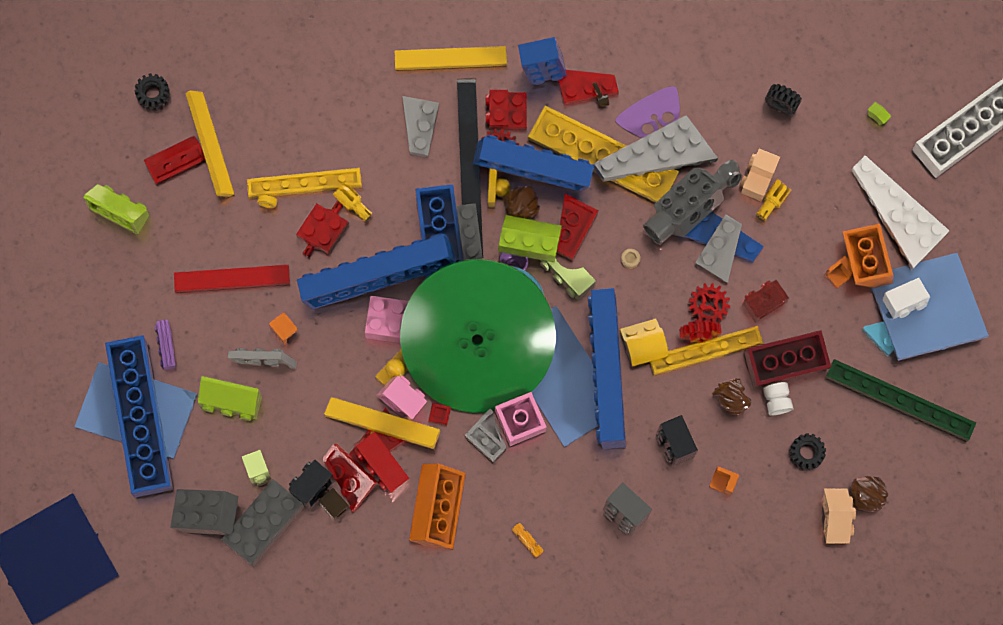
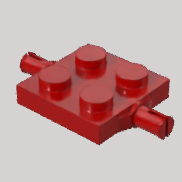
M336 201L332 209H326L316 203L296 233L297 237L308 244L302 252L307 258H309L314 249L330 254L349 225L347 220L338 215L343 206L339 201Z

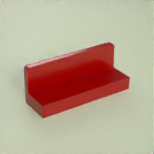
M192 136L144 159V162L156 184L206 159L200 143L195 136Z

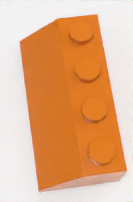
M439 463L422 464L409 541L426 546L453 549L466 473Z

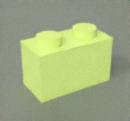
M261 450L242 456L252 485L262 486L267 484L271 477Z

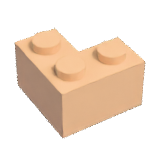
M759 149L757 154L753 153L746 169L750 171L748 177L743 176L740 184L743 187L741 194L762 202L780 157L762 149Z
M824 489L822 505L825 513L824 536L826 543H850V536L854 535L852 520L856 518V509L852 508L853 498L849 496L848 489Z

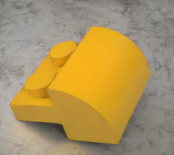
M656 319L620 329V335L632 367L669 356L663 330L659 327Z

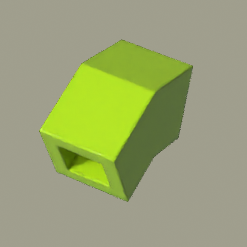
M876 102L868 109V116L874 119L878 125L885 124L891 118L887 110Z

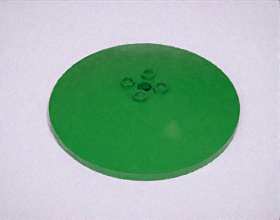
M468 259L454 262L438 269L417 287L409 299L403 314L400 343L408 371L426 394L439 403L450 406L452 409L471 413H485L489 409L495 411V406L532 392L539 385L552 362L556 344V330L553 314L547 299L529 277L505 263L487 259ZM479 334L483 337V342L475 344L472 341V337Z

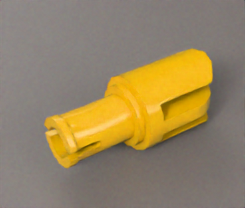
M777 178L765 194V202L756 215H761L759 218L766 221L773 209L779 208L792 190L787 188L784 183L781 184V180Z
M347 182L343 183L333 193V196L348 211L353 210L364 222L373 214L360 202L362 197Z

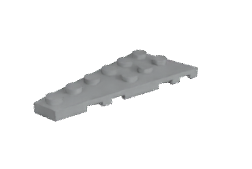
M686 115L594 163V170L604 182L625 178L634 174L638 176L644 175L646 172L653 171L655 173L673 170L691 164L695 166L701 165L703 162H717L718 157Z

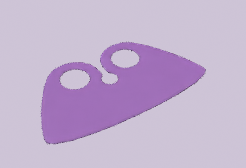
M674 86L664 88L636 102L616 118V123L632 134L644 138L649 135L642 131L644 124H652L654 127L653 132L658 130L657 123L651 119L652 114L657 115V120L662 126L670 124L662 119V115L665 112L673 114L674 119L672 122L678 120L680 106L677 88Z

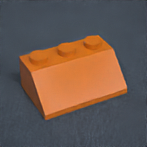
M880 224L842 231L855 285L875 288L893 284V272Z

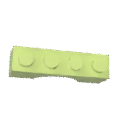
M556 258L555 263L540 260L541 266L546 271L550 270L552 272L554 280L558 284L562 283L567 288L566 292L571 298L575 297L577 300H580L595 286L596 280L583 267L567 269L561 266Z

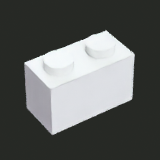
M917 278L885 292L883 302L893 319L897 317L904 318L915 309L917 311L924 309L928 304L930 296L920 278Z

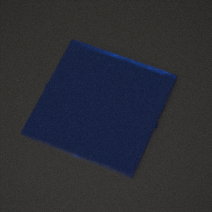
M73 493L0 534V567L8 580V585L12 587L32 625L40 623L119 577L98 538V533L92 528Z

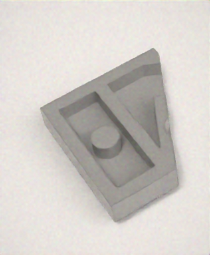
M489 409L465 434V438L489 460L494 462L506 450V445L493 411Z

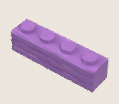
M168 319L156 321V325H154L155 332H158L156 340L157 344H160L158 353L162 357L160 365L164 370L175 369L176 362Z

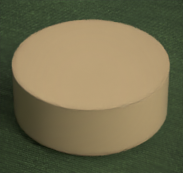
M635 249L625 250L621 256L622 265L628 269L638 266L640 262L638 251Z

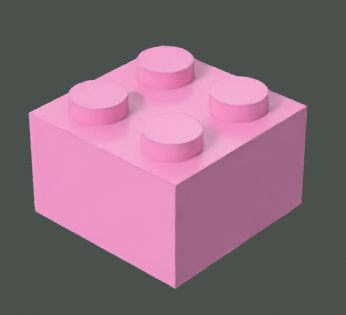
M370 296L365 338L400 343L401 322L408 301Z
M395 376L387 382L376 396L400 417L411 420L426 404L425 395L420 390L411 388L409 386L410 382L405 377Z
M532 392L495 406V413L509 446L546 432L545 422Z

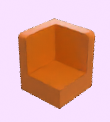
M846 256L828 268L825 273L826 277L836 288L853 277L850 261Z
M284 312L269 323L270 329L283 345L287 343L286 339L298 331L297 327Z
M717 466L709 487L731 496L739 474Z

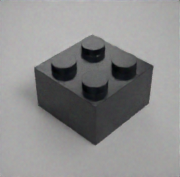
M682 415L660 424L656 438L660 445L663 444L666 450L664 456L668 463L671 462L672 466H676L695 457L698 449Z
M316 460L312 463L309 461L303 467V473L299 477L295 476L289 483V492L301 501L308 511L320 499L319 496L335 482L333 474Z

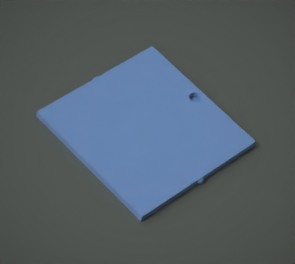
M958 253L919 262L913 270L910 269L909 265L892 269L893 284L872 287L898 361L938 350H945L949 347L988 338L989 336ZM920 278L930 296L927 306L919 311L917 309L911 311L904 318L897 317L893 319L883 302L885 292Z

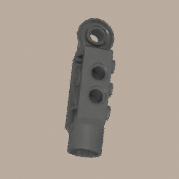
M729 160L721 165L714 175H711L702 168H693L654 204L657 213L643 224V228L648 236L659 245L671 235L686 236L724 201L722 190L728 186L733 188L741 181L742 174L736 160Z

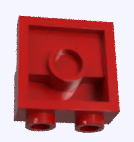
M489 90V95H486L485 104L489 106V112H486V124H489V130H527V92Z

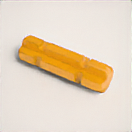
M521 523L516 524L512 531L516 536L519 535V539L528 550H531L534 557H539L543 553V549L540 545H537V542L528 531L524 530L525 528Z

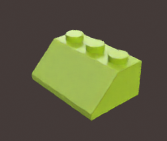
M97 184L83 197L90 210L136 234H139L150 216L145 205L139 202L136 204L131 202L128 196L114 193V190L107 185L102 187Z
M505 215L498 252L555 263L562 226Z
M204 376L201 377L198 404L202 407V410L207 412H213V410L221 411L222 415L229 417L232 414L239 415L240 419L251 421V418L257 419L262 399L259 389Z

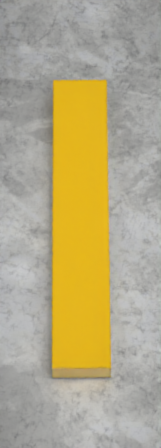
M506 46L395 51V70L507 66Z
M188 91L185 93L216 195L231 197L234 195V191L204 94L199 91Z
M360 168L247 179L249 199L259 198V195L273 197L337 190L345 182L352 188H362Z
M758 326L713 338V340L706 341L705 343L698 342L668 351L669 356L650 361L649 364L653 376L744 351L747 348L763 345L764 343Z
M333 397L330 398L324 413L325 417L431 449L435 448L440 434V429Z

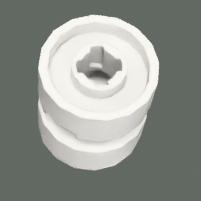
M775 383L763 388L766 400H769L767 403L769 415H780L794 409L791 398L787 397L789 395L788 383Z

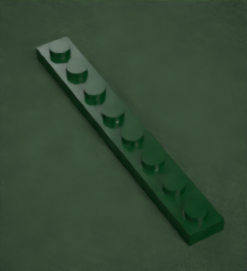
M836 359L833 360L831 368H829L826 375L827 379L966 441L970 440L976 422Z

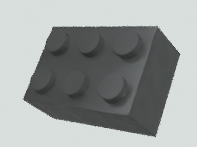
M622 482L607 498L603 510L605 511L604 515L610 521L615 520L619 524L618 527L626 535L629 533L632 536L648 519L652 508Z
M177 489L170 528L184 533L232 535L239 496L226 491Z

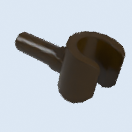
M597 82L593 83L599 105L601 107L608 106V95H602Z

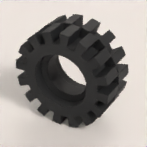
M149 73L148 77L143 75L142 80L138 79V84H135V95L139 104L143 105L145 109L149 107L150 110H153L156 107V110H158L160 105L164 107L165 102L168 103L170 90L162 76L159 77L158 74L152 76V73ZM149 86L159 88L160 91L156 97L149 98L146 96L145 91Z
M773 84L765 97V102L780 113L782 111L784 114L792 115L796 113L802 98L799 94H796V91L786 88L785 85Z
M806 433L793 441L789 453L790 459L793 460L792 463L798 465L797 468L813 470L823 462L826 456V448H824V442L820 441L821 438H816L815 434L809 435V433ZM804 445L812 446L815 450L814 457L811 459L804 458L800 453L801 447Z

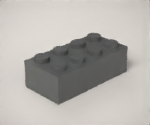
M272 479L236 521L232 535H225L221 540L254 568L304 509V505Z

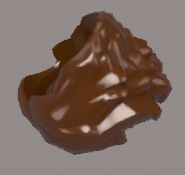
M518 186L503 196L505 211L509 216L531 219L539 212V198L531 186Z
M739 378L719 383V387L715 388V391L712 393L713 396L716 395L718 397V401L723 406L722 408L732 415L741 414L749 409L752 403L751 399L743 393L745 387L741 385V379Z
M865 476L853 480L850 493L856 508L867 512H875L882 509L888 497V492L882 479Z

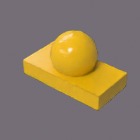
M489 168L488 208H495L496 195L503 197L511 190V185L506 179L501 178L497 180V170Z
M401 350L375 376L384 386L391 378L404 376L408 372Z

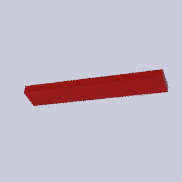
M289 264L174 272L175 293L290 285Z

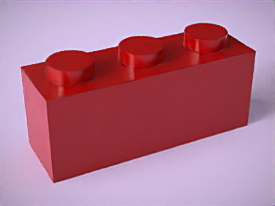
M374 431L369 432L354 444L356 448L354 453L360 460L364 459L368 465L365 467L372 476L375 474L379 478L378 485L383 491L388 490L392 493L410 479Z

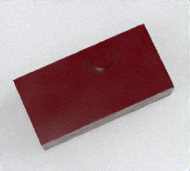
M822 330L744 350L753 388L831 368Z

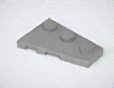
M402 96L409 152L412 155L428 157L439 103Z
M725 215L695 263L728 283L742 224Z
M236 348V351L228 352V359L235 363L261 365V362L272 367H279L280 363L286 364L292 369H296L297 361L285 354L281 349L265 351L264 349L255 348L254 351H248L244 348Z

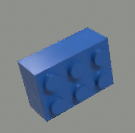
M555 37L518 45L521 65L530 84L539 85L547 80L557 81L567 76L564 57Z

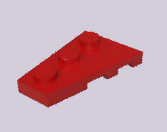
M566 70L567 76L558 80L564 105L597 99V94L593 87L595 82H597L602 95L613 96L619 94L615 75Z
M567 194L564 196L560 221L562 227L557 253L573 260L599 210Z

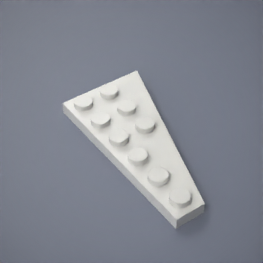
M864 156L851 171L862 189H865L870 198L869 201L877 209L880 219L892 239H895L901 254L906 257L910 269L913 270L946 236L949 230L868 157Z

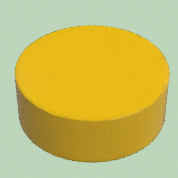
M259 195L257 203L262 207L275 208L277 199L268 195Z

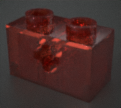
M769 280L760 286L761 289L755 292L753 290L745 296L746 299L743 302V306L755 323L788 302L789 297L777 280L773 282ZM762 297H763L764 299H765V298H768V301L764 300V301L762 302L761 299H762Z

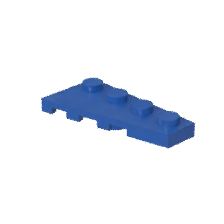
M711 212L684 238L687 237L695 240L697 243L707 245L723 218ZM740 231L734 256L753 263L764 246Z

